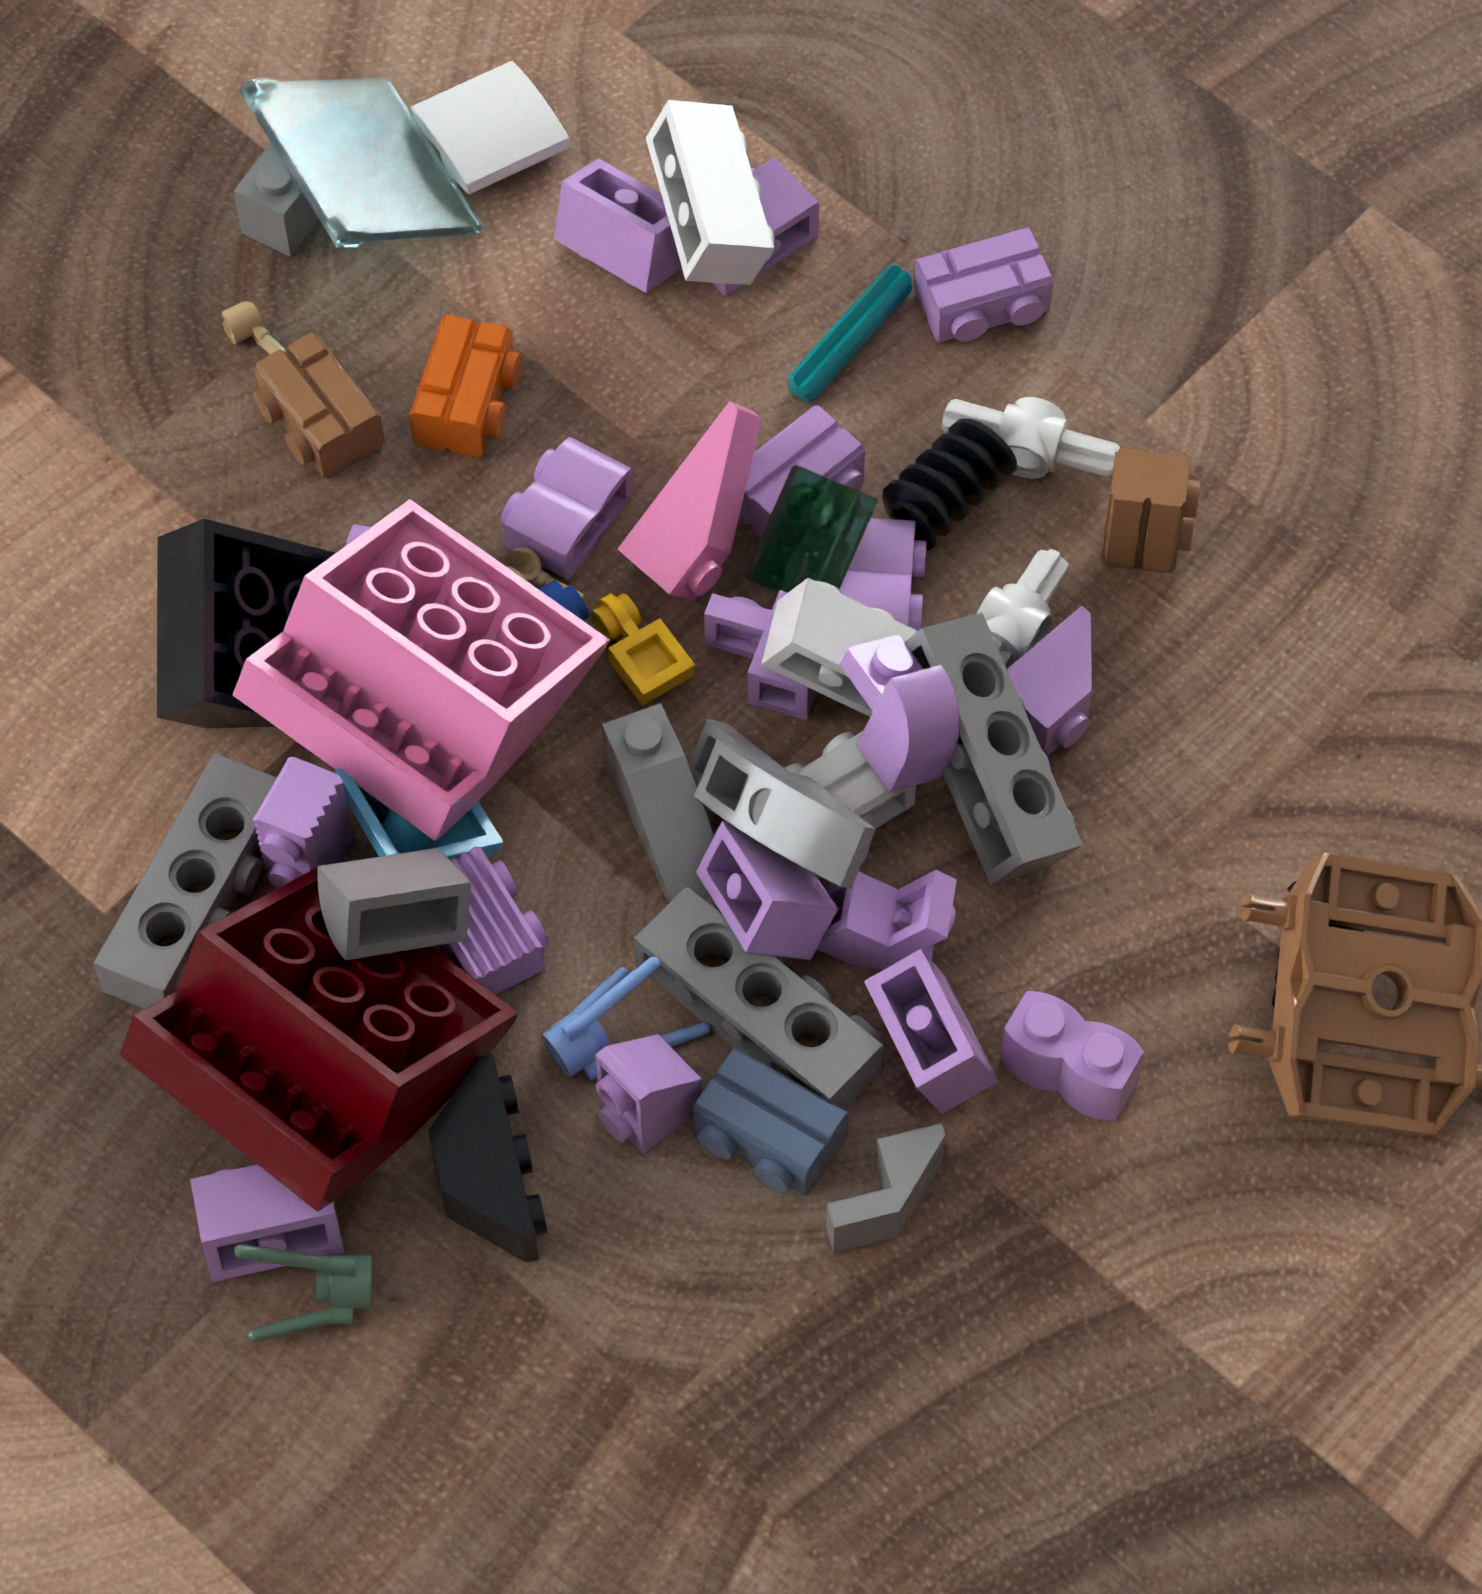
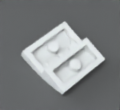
M513 61L410 107L415 126L439 150L445 171L468 194H472L572 147L568 134L551 107L530 79Z

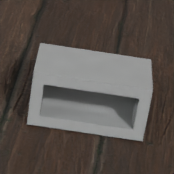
M439 848L318 866V892L324 922L334 946L345 960L467 941L471 881Z

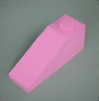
M731 401L728 402L618 547V550L669 595L692 602L715 586L722 574L721 565L731 554L762 420L754 411Z

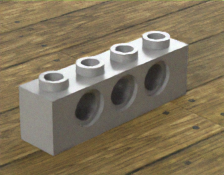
M983 613L924 627L906 640L904 643L922 668L927 669L942 665L954 688L959 708L960 730L956 749L943 772V776L990 885L1049 868L1081 847L1083 844L1076 830L1074 817L1066 807L1051 772L1048 757L1040 747L1026 715L1024 702L1013 685L1001 657L998 642L991 634Z
M213 753L93 963L102 992L145 1009L177 991L197 932L231 914L241 895H249L259 881L263 867L261 860L263 853L259 851L261 849L258 845L260 841L255 833L257 829L254 827L256 823L253 821V818L277 777ZM228 830L241 832L230 840L216 839L219 834ZM198 882L212 884L208 889L199 893L186 891L187 888ZM164 936H182V938L173 945H155L156 942Z
M686 886L634 937L635 965L637 968L650 957H657L660 960V966L648 976L652 981L702 1022L708 1023L711 1029L731 1046L843 1110L881 1073L883 1044L877 1031L860 1016L852 1015L848 1017L832 1004L830 995L818 981L808 975H803L800 978L783 964L781 956L745 952L711 897H707L704 900ZM710 955H718L728 960L727 963L719 967H707L699 961ZM765 994L772 996L777 1001L767 1007H757L750 1004L747 1000L755 995ZM805 1034H816L823 1037L826 1042L817 1047H805L799 1044L796 1039Z

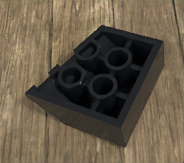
M205 518L159 536L157 544V718L207 729L275 727L233 696L234 689L246 659L283 632L304 576L334 555L335 552Z

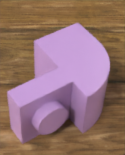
M779 590L772 610L762 608L759 604L748 598H727L712 593L704 613L705 645L752 659L747 672L748 704L807 721L818 692L761 665L777 601L786 595L787 592Z
M899 635L849 647L840 666L873 711L856 744L860 752L889 793L940 779L956 749L960 730L956 694L942 665L923 669Z
M934 870L896 889L858 871L851 889L830 883L824 888L838 910L833 917L829 930L824 934L816 950L857 967L878 970L888 968L919 949H922L932 960L934 944L948 938V933L955 920L953 901L957 879Z

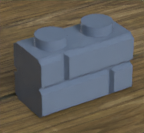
M735 1048L732 1049L718 1069L715 1078L711 1079L695 1102L693 1108V1131L698 1133L697 1139L700 1144L715 1156L722 1159H730L734 1154L755 1166L753 1169L755 1175L768 1187L779 1192H787L789 1187L806 1196L809 1195L823 1174L826 1165L832 1161L844 1143L848 1134L849 1112Z

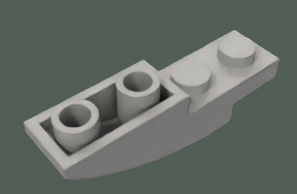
M707 718L689 763L697 786L694 797L727 822L771 850L840 887L851 889L860 866L868 855L870 842L876 829L812 778L788 772L731 725Z

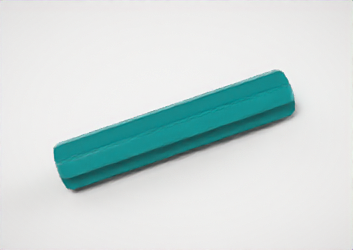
M897 264L886 266L789 374L788 389L790 392L804 402L815 400L912 291L911 283L913 278L908 271L902 270Z

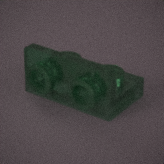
M794 465L788 474L752 556L745 577L779 593V590L788 593L807 578L831 584L839 590L875 510L878 499L823 477L804 467Z

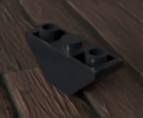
M488 1054L478 1058L428 1130L434 1165L446 1217L522 1261H534L539 1259L536 1236L547 1233L545 1216L539 1194L526 1196L522 1175L533 1173L525 1134L512 1136L508 1116L519 1113L511 1074L498 1077L493 1054Z

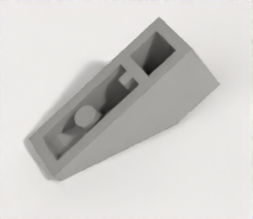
M334 103L265 149L233 191L241 233L291 257L384 135V126Z
M660 703L603 723L604 762L668 904L686 886L704 900L707 897H711L696 871L714 838V834L703 803L694 797L697 789L694 778L662 704Z

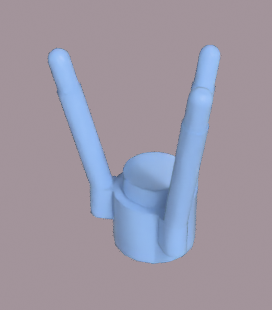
M650 957L631 973H629L626 967H620L570 1014L541 1034L542 1041L548 1052L567 1077L570 1078L583 1070L590 1081L597 1078L595 1054L610 1044L605 1030L597 1019L641 984L645 978L660 966V960L657 957ZM703 1022L660 1037L672 1048L709 1034L711 1027L708 1023Z

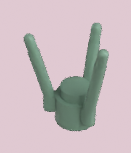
M242 1244L234 1249L235 1255L239 1258L316 1270V1302H329L328 1309L253 1328L248 1333L251 1341L257 1342L276 1336L280 1337L328 1324H353V1309H370L371 1255L331 1254L330 1256Z

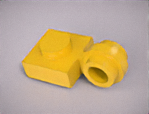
M609 593L597 601V608L590 612L594 628L610 639L608 644L615 640L618 641L608 648L607 660L642 706L694 676L695 663L661 618L639 630L638 627L642 625V619L636 605L628 595L622 593L615 596Z

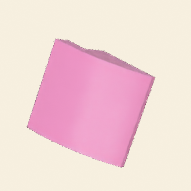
M409 499L304 576L283 632L246 659L233 696L335 770L342 769L354 779L357 786L436 842L518 760L583 680L605 650L610 639Z

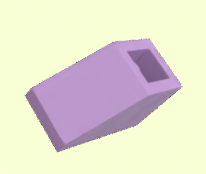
M659 1034L605 1046L595 1054L598 1080L595 1088L599 1094L600 1103L598 1117L606 1130L617 1141L623 1143L629 1139L644 1155L693 1115L695 1102L702 1094V1079Z

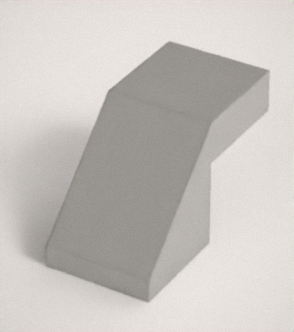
M942 1123L877 1139L876 1168L883 1190L827 1203L826 1231L833 1253L899 1236L943 1163L946 1134Z

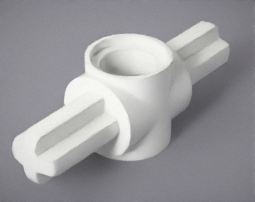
M1037 397L1020 398L1014 405L1009 403L1004 412L953 399L947 404L942 420V430L945 433H948L949 427L958 419L965 418L981 422L992 429L1007 443L1017 460V468L1012 474L1027 479L1041 478L1048 471L1054 472L1057 464L1110 477L1113 473L1115 452H1118L1120 449L1117 443L1067 430L1068 419H1066L1062 410L1055 404Z
M1056 550L1037 551L1017 584L1010 583L1004 585L1002 589L998 587L991 589L977 614L983 613L991 634L998 642L1001 657L1006 667H1010L1048 634L1052 622V614L1048 602L1069 571L1068 562Z

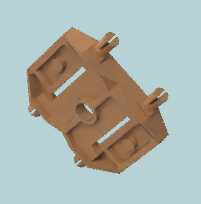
M1323 852L1311 858L1289 894L1282 900L1255 896L1250 893L1244 896L1241 907L1249 909L1241 911L1242 921L1276 925L1282 930L1273 1028L1267 1031L1234 1025L1231 1028L1229 1038L1240 1040L1228 1042L1230 1053L1262 1056L1269 1061L1289 1117L1428 1137L1438 1133L1473 1090L1482 1091V1064H1477L1479 1034L1473 1008L1482 983V912L1458 875ZM1332 924L1445 943V945L1329 927L1328 925ZM1379 974L1388 976L1397 988V1001L1391 1010L1380 1007L1372 995V984ZM1318 1040L1436 1059L1435 1069L1317 1050Z

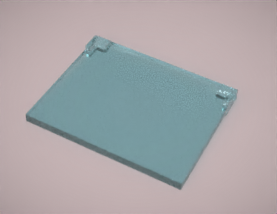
M275 78L251 79L240 88L241 96L253 112L336 247L361 246L362 242L479 234L483 226L388 78L276 82Z

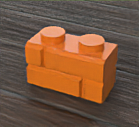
M448 314L442 317L409 414L412 438L417 446L440 451L450 449L455 454L480 458L484 454L489 436L500 437L506 416V403L501 402L505 387L512 389L516 387L522 365L521 353L514 352L512 330L508 326L483 321L476 324L472 319Z

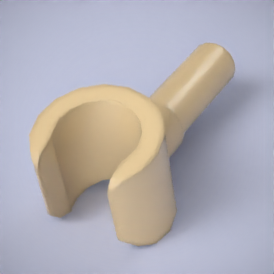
M241 302L222 311V317L224 318L223 328L233 344L236 345L253 337L258 346H261L269 355L279 349L286 350L265 328L262 317L252 302Z
M516 548L504 557L508 564L516 567L506 566L537 589L553 580L557 581L563 588L568 587V585L541 570V561L538 555L530 548ZM578 591L580 596L583 597L584 594Z

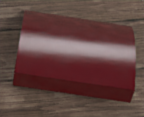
M317 867L199 930L177 991L133 1015L120 1055L319 1212L378 1168L452 1097L478 1058L490 1054L512 1027L518 1012L433 947L345 960L334 946L324 922L319 900Z

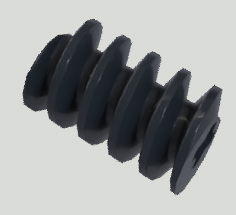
M969 418L958 419L949 427L948 434H942L932 443V449H926L916 458L915 464L909 465L900 473L899 480H892L883 489L882 501L889 519L915 521L914 540L927 541L926 550H931L936 546V538L933 533L943 537L952 531L950 518L962 521L969 515L967 504L978 506L985 500L984 489L994 491L1001 484L1000 474L1011 475L1017 468V460L1007 443L992 429L981 422Z

